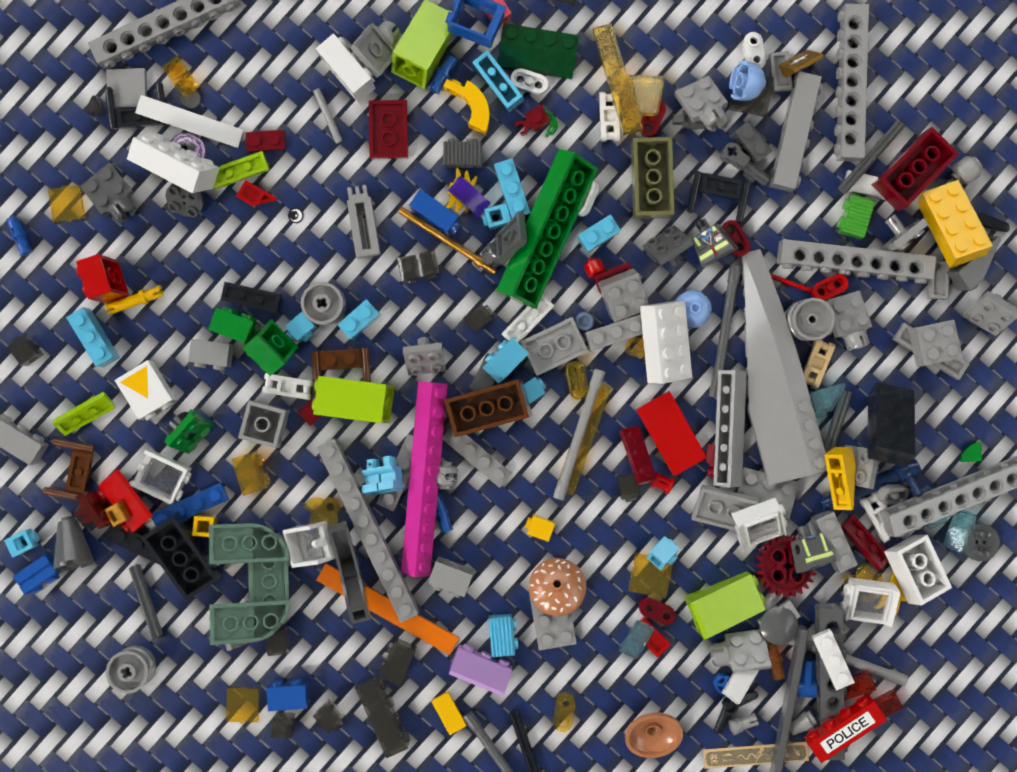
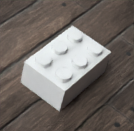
M333 33L316 50L326 66L359 103L376 89L373 84L375 80L366 66L362 68L363 66L358 56L354 52L350 53L348 45L342 37L337 38Z
M913 535L884 551L908 604L923 605L952 588L928 535Z

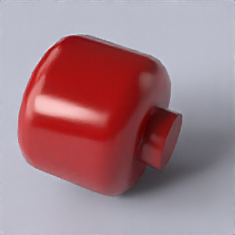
M589 258L584 265L585 272L591 279H593L594 275L605 271V267L599 258Z

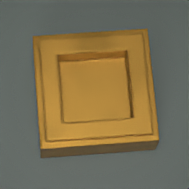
M123 501L104 509L113 527L131 518Z

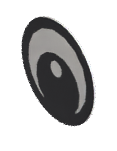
M292 208L289 211L288 218L292 223H299L303 220L304 214L301 209Z

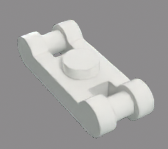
M599 92L600 142H606V140L620 141L619 92H613L612 94ZM606 102H613V106H606ZM606 127H613V132H607Z
M265 373L264 379L266 381L265 387H262V392L311 400L312 394H310V390L313 387L314 381L274 374L269 376ZM273 380L278 381L277 389L272 388ZM298 385H304L302 393L297 392Z
M878 491L871 493V496L863 497L859 501L876 528L880 539L885 543L890 540L892 535L885 532L880 510L888 507L878 500ZM876 502L878 507L873 509L871 504Z

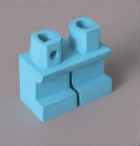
M382 457L383 467H380L379 459L367 460L366 470H362V475L365 477V485H362L363 494L373 496L403 490L402 469L396 466L395 457Z

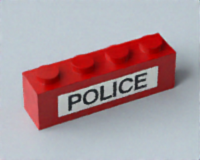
M868 694L858 698L856 703L850 707L843 708L833 718L826 719L818 728L811 729L804 736V739L822 764L887 721V719Z

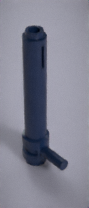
M913 459L906 467L893 465L891 469L876 474L874 489L855 486L854 500L878 491L887 484L903 483L907 481L915 496L920 497L923 495V492L914 479L922 472L918 461ZM831 493L822 496V499L819 500L823 510L834 508Z

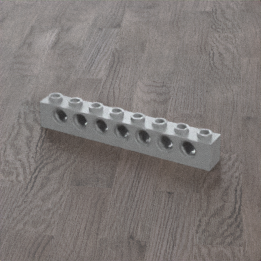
M178 0L88 42V45L97 64L103 69H109L116 66V63L122 60H130L139 52L149 51L156 44L166 43L171 37L183 35L186 30L198 28L208 20H215L225 12L235 11L241 3L239 0H221L219 4H214L215 0ZM200 6H204V10L202 12H197V9ZM183 14H187L186 19L180 20ZM169 22V26L162 29L163 24ZM152 30L151 35L145 37L146 32ZM135 38L133 44L128 45V41ZM117 46V50L111 53V49Z
M845 4L839 10L837 18L838 22H840L837 41H840L836 54V58L839 60L836 79L839 80L835 96L838 98V105L835 108L837 124L835 125L834 135L837 136V144L834 146V155H836V161L859 162L865 158L869 4ZM849 23H853L856 29L850 28ZM848 42L854 43L855 48H851ZM848 61H852L855 67H850ZM848 79L853 81L854 87L848 85ZM847 98L853 101V106L848 105ZM846 117L852 119L853 125H849L846 122ZM846 136L852 139V144L846 142Z
M783 239L779 241L776 264L782 265V268L794 269V266L801 267L803 271H813L814 268L820 269L821 273L839 271V274L842 275L858 273V277L876 275L877 279L888 280L889 277H894L896 281L907 282L908 279L915 280V283L927 284V281L934 279L937 256ZM796 251L802 254L801 261L795 258ZM815 253L821 256L820 263L814 260ZM834 255L840 258L839 265L833 262ZM853 258H857V259H858V261H859V266H858V267H855V266L853 265V263H852V259H853ZM872 260L878 263L877 269L872 267ZM891 262H894L896 264V271H893L891 269ZM911 264L916 268L915 273L910 271Z
M1017 456L925 492L920 497L915 496L880 510L885 532L893 537H902L909 531L919 530L924 525L940 521L941 518L956 515L961 510L971 509L978 503L988 502L993 497L1007 494L1008 491L1017 488Z

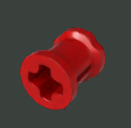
M656 471L657 480L651 482L650 487H656L665 491V494H669L675 479L664 477Z

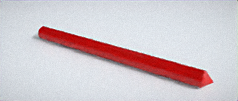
M770 273L771 278L811 293L812 288Z

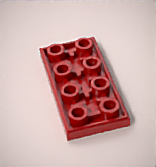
M670 391L636 409L672 476H676L707 458Z

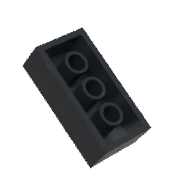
M876 382L868 394L867 458L906 467L915 456L914 390Z
M179 511L147 530L141 537V540L187 601L218 581L222 571L217 564L209 565V553L197 536H192L193 531Z

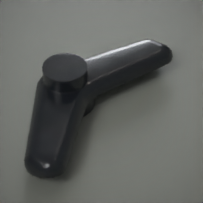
M982 212L976 213L984 228L1005 233L1010 230L1009 223Z
M755 690L747 692L740 704H736L728 697L722 700L721 712L714 727L715 732L721 734L731 715L735 714L739 707L758 698V693Z

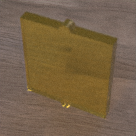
M63 185L61 188L48 189L53 223L64 221L70 223L72 220L85 218L80 185L68 187Z
M245 686L241 688L228 687L226 722H240L241 724L244 722H258L259 688H245Z

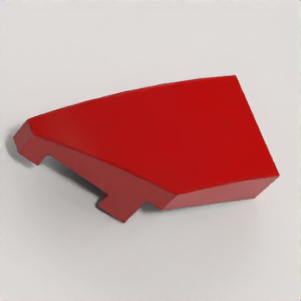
M247 180L244 181L236 195L237 198L251 206L265 204L277 199Z

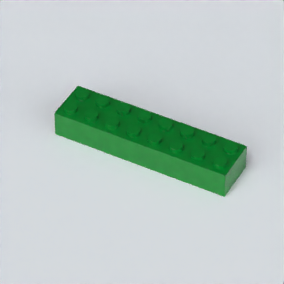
M558 150L526 222L527 242L509 260L496 290L512 300L537 309L598 171L597 167L576 152Z

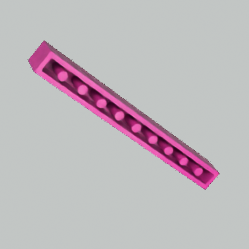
M418 381L401 573L413 577H426L431 574L438 496L436 478L441 463L446 408L444 400L447 397L448 384Z

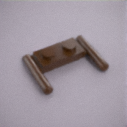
M369 348L312 352L314 384L318 376H321V370L362 368L363 381L371 382Z
M54 438L52 440L54 446L74 449L65 486L66 491L44 487L42 493L83 502L86 498L85 493L87 492L95 445Z

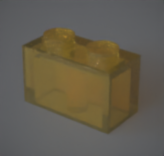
M257 451L231 459L243 496L269 487V476L267 472L264 473L262 467L264 460L261 454L258 455Z

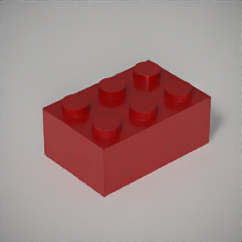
M96 254L76 261V272L78 277L82 279L84 285L82 290L85 297H88L89 300L111 303L130 296L118 260Z

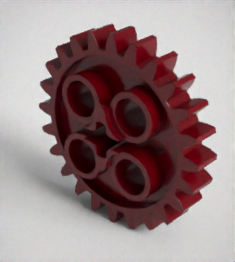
M784 534L782 538L781 536L775 537V540H769L770 544L763 542L762 544L765 549H758L761 556H755L759 563L754 564V566L759 567L755 574L761 575L758 581H765L762 587H770L769 593L775 592L776 596L783 594V597L788 598L789 593L795 597L796 591L803 594L802 587L809 589L807 582L813 583L814 581L810 577L811 575H817L812 570L798 573V578L795 581L792 579V573L796 571L791 542L796 541V536L793 535L790 538ZM775 551H778L780 555L777 561L773 559ZM787 563L788 567L783 568V564ZM777 570L779 578L774 580L773 573Z

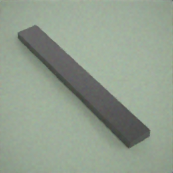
M798 625L770 772H782L809 634V631L803 625Z

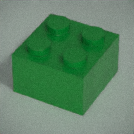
M223 306V309L216 308L208 330L246 344L260 329L261 324L256 322L257 318L244 313L239 316V311Z
M271 319L251 337L242 349L264 372L271 376L288 361L299 346Z

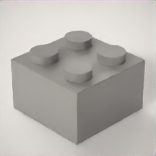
M634 269L598 282L609 317L614 323L640 313V306L649 305L639 274Z
M955 320L908 329L916 367L963 358Z
M253 400L248 401L238 438L279 448L290 410Z
M438 556L428 584H431V588L437 591H442V589L449 591V595L453 597H465L474 569Z

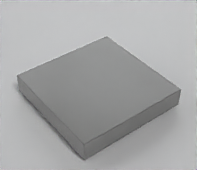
M145 68L106 70L107 87L113 89L115 109L137 107L140 96L147 97V73Z

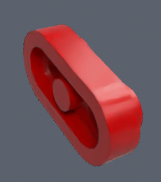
M842 274L828 277L812 287L811 296L812 298H819L824 301L829 300L848 288V280ZM834 283H837L839 288L835 287ZM818 290L823 293L822 296L818 294Z

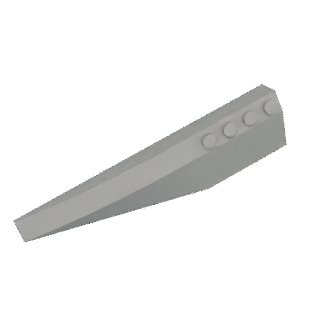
M760 249L748 252L742 256L743 297H745L744 316L746 317V325L744 326L745 353L748 366L746 367L748 375L747 395H749L748 413L768 485L827 471L824 456L826 452L798 353L770 272Z

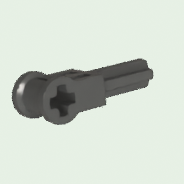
M728 143L722 149L720 157L723 162L732 164L739 171L743 170L762 186L769 182L770 176L750 161L751 158L741 151L738 144ZM730 150L733 151L731 156L728 155Z

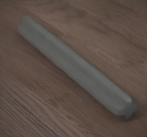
M897 120L841 183L838 190L842 194H846L903 130L905 127L904 123Z

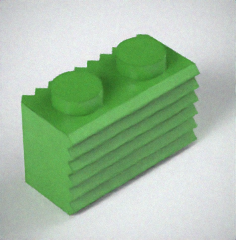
M854 194L846 198L842 209H844L843 217L840 216L837 222L838 234L858 240L864 238L875 201Z

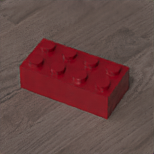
M930 127L921 133L871 185L899 212L908 207L959 153L933 127Z

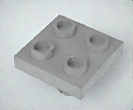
M894 214L885 223L894 232L895 236L884 244L881 249L893 252L904 249L910 244L908 241L922 235L925 232L923 228L929 224L923 218L904 227Z
M987 291L964 312L963 317L997 336L1017 319V307L1003 300L1001 295Z
M421 337L417 340L418 345L403 347L408 376L446 371L442 343L429 344L428 338Z
M845 445L844 447H853L856 463L855 486L874 489L879 461L867 458V448Z

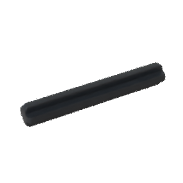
M519 710L511 711L509 716L528 771L540 772Z

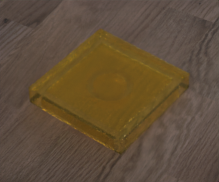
M626 75L619 112L621 114L658 116L664 84L663 76Z
M635 553L628 591L666 598L673 564H667L660 571L647 559L648 555Z

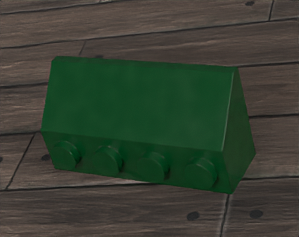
M503 23L498 64L501 68L516 70L521 68L541 75L572 80L580 35Z

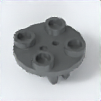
M174 183L167 188L165 196L168 209L171 212L183 216L196 217L202 210L204 201L201 192L191 193Z
M983 523L966 526L960 539L963 554L979 562L993 558L998 552L1000 545L996 530L990 525Z

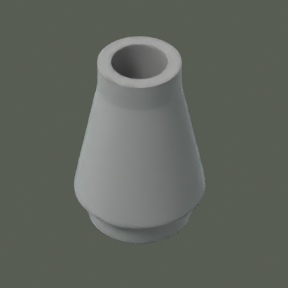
M810 710L801 713L791 723L790 732L793 736L815 729L814 726L818 725Z

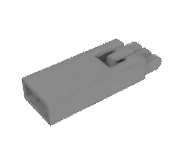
M362 185L363 193H360L359 186H355L356 194H353L351 187L347 188L349 196L347 205L357 259L381 255L372 198L368 196L367 185ZM356 207H359L360 215L366 214V219L358 220Z

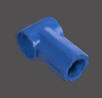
M804 658L797 697L816 698L817 683L815 681L816 661L814 659Z

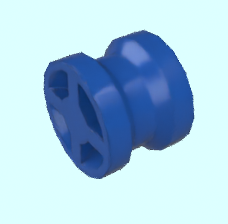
M725 672L718 673L713 680V684L720 694H723L722 691L731 677Z

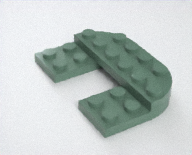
M253 523L209 525V565L248 563L249 602L209 605L210 645L258 642L273 635L285 622L290 608L289 554L284 541L272 529Z

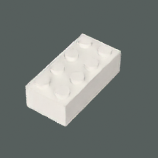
M157 133L133 137L127 157L131 162L191 193L213 189L220 169L213 164V161L200 158L194 151L181 148L180 144L165 140L163 135Z
M669 301L640 306L647 382L664 384L692 378L685 301Z

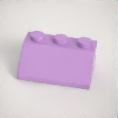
M459 644L450 665L449 675L504 696L512 672V666L505 659L499 658L497 660L492 658V655L488 652L482 651L480 653L475 651L471 645Z

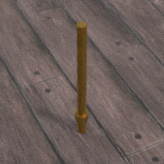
M400 207L399 214L473 261V264L477 267H482L491 274H495L498 268H493L492 264L487 265L480 254L476 255L406 208Z

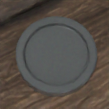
M189 89L182 94L181 101L188 109H195L201 103V96L196 90Z

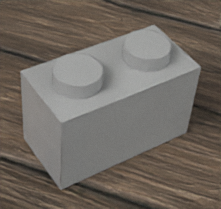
M191 339L188 362H194L195 367L206 368V364L213 365V369L225 370V367H231L234 345Z

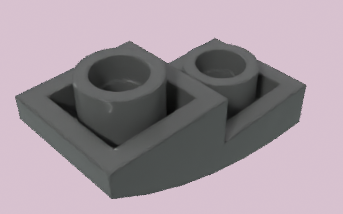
M489 353L485 355L479 370L476 372L468 388L469 390L477 391L493 385L495 380L482 368L487 363L485 359L490 355Z

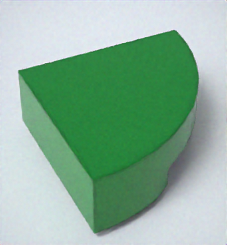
M981 442L970 444L962 452L960 462L982 461Z

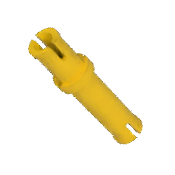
M161 285L148 290L142 289L137 294L105 304V308L110 310L107 312L109 315H113L140 304L145 305L151 300L164 297V291H160L162 289Z

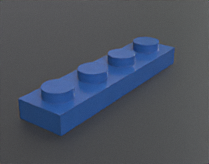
M221 482L152 513L153 522L157 525L177 511L186 520L230 499Z

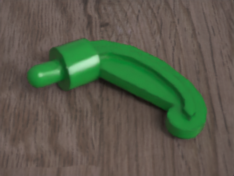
M544 109L551 120L549 123L550 127L545 135L548 138L557 131L558 122L552 112Z

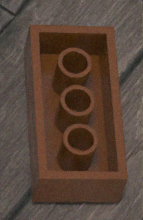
M522 378L444 400L454 437L532 416Z

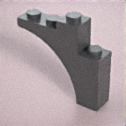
M343 521L328 525L327 530L335 554L351 624L371 620L359 559L347 522Z

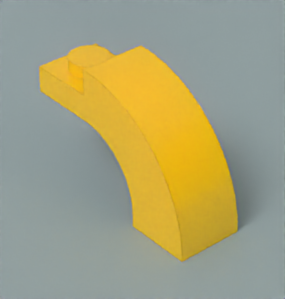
M446 79L443 86L444 91L464 100L471 108L472 114L468 123L469 128L486 136L490 118L488 103L483 93L468 80L463 87V84L457 80L452 79L450 81Z

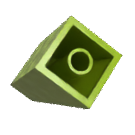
M423 1L392 52L391 73L424 90L426 89L454 35L447 31L448 24L445 23L448 13L452 11L443 9L435 2Z
M318 376V379H316L314 384L316 397L312 401L314 415L375 423H390L395 385Z
M746 571L684 596L696 629L704 640L765 611L763 604H766L763 594L757 590L756 586H759L755 575H751Z

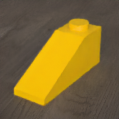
M834 447L824 455L834 510H853L856 473L853 447Z

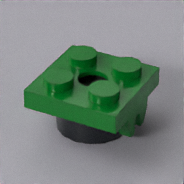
M190 409L189 412H182L170 421L167 427L169 434L164 442L171 448L189 454L196 449L197 444L203 437L209 434L214 425L209 420L203 418L197 411L194 412Z

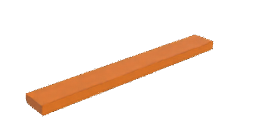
M326 562L316 580L344 596L339 570ZM365 584L370 611L448 655L451 654L459 640L458 636L419 614L401 623L389 597Z

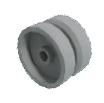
M317 282L310 285L301 297L303 314L308 320L321 326L336 324L343 318L346 312L347 302L344 294L336 286L327 282ZM326 301L327 306L323 307L322 302Z
M819 298L797 301L790 306L786 313V319L792 336L801 341L823 339L830 334L834 327L835 316L833 309L827 302Z
M133 645L126 647L111 657L106 667L108 683L120 693L129 694L138 691L150 682L155 675V657L151 651L143 646Z

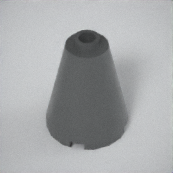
M73 516L61 518V521L57 524L53 561L54 570L67 571L74 570L75 567L81 566V568L93 565L94 558L78 519H74Z

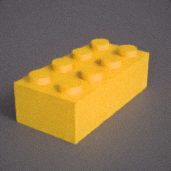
M959 180L921 193L917 205L929 224L928 226L949 268L988 254L993 245Z

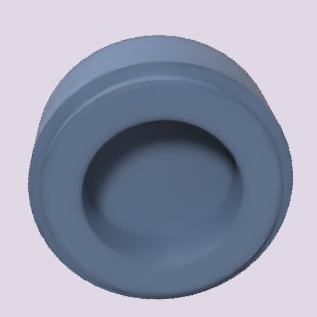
M581 312L576 316L575 324L580 331H588L594 325V318L588 312Z

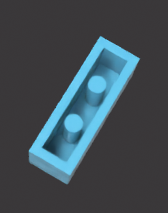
M488 50L472 62L508 112H511L524 101L521 93Z
M513 158L494 164L510 218L512 219L518 211L524 214L525 218L529 217L530 210Z
M82 307L66 317L96 367L104 368L120 358L91 309Z

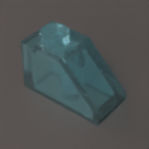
M838 383L809 392L816 418L825 417L827 412L833 411L846 387L845 383Z

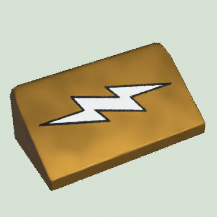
M806 50L779 64V68L784 78H787L822 59L823 54Z

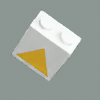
M151 360L145 361L115 380L138 420H151L157 416L156 412L161 409L163 411L173 406L172 402L177 400L158 367Z

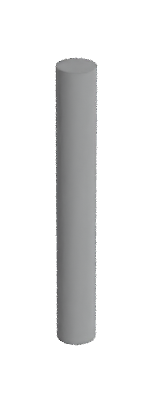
M320 88L315 89L313 92L335 143L339 144L343 140Z

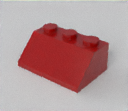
M119 469L115 470L98 485L100 491L97 494L103 502L107 500L112 506L123 501L131 516L130 519L120 523L126 533L130 531L133 535L152 522V513Z

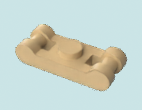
M823 339L814 341L813 348L803 370L806 384L815 390L820 386L835 349V344L823 342ZM820 349L825 350L824 355L819 354ZM810 372L816 374L814 379L809 377Z

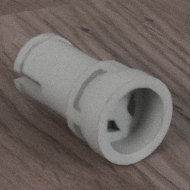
M754 713L740 719L728 720L733 735L759 725Z

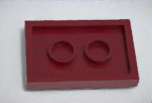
M369 100L370 159H409L407 100Z

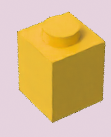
M533 514L532 518L528 517L524 528L527 529V534L549 542L555 522Z
M194 516L192 536L209 537V525L217 524L218 517Z

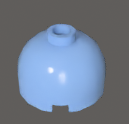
M750 61L738 62L740 63L739 67H734L732 71L729 89H733L731 97L734 100L750 101L760 95L766 86V79L763 69L759 65Z
M695 290L686 291L676 298L675 301H685L687 326L689 329L702 326L710 318L712 311L711 302L702 292Z

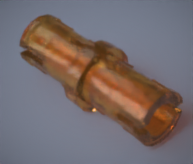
M766 640L772 665L773 680H782L786 677L782 666L783 658L780 656L778 645Z

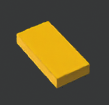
M449 691L431 701L449 735L467 726Z

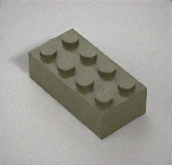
M672 137L633 138L631 142L633 219L672 218L674 215Z

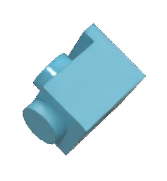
M507 203L484 209L485 214L482 215L484 226H489V230L505 226L511 220ZM494 215L500 217L498 221H494L492 218Z
M30 528L4 540L13 558L39 546L38 541H40V537L36 531H32Z

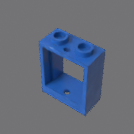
M454 0L453 12L448 13L445 21L448 24L447 31L491 49L505 16L506 6L492 0ZM464 4L494 15L485 35L456 24Z
M421 189L409 204L412 212L449 237L451 234L455 235L460 228L459 216Z

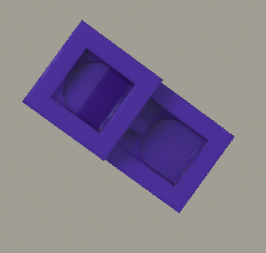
M461 176L458 177L448 190L478 218L484 212V209L490 205V202Z

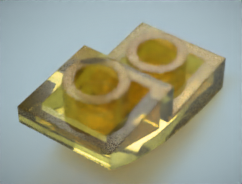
M178 56L162 66L184 98L200 87Z

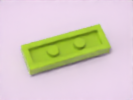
M260 151L219 166L220 169L214 188L217 190L270 171L264 152Z
M102 392L53 419V425L66 436L115 409V403Z

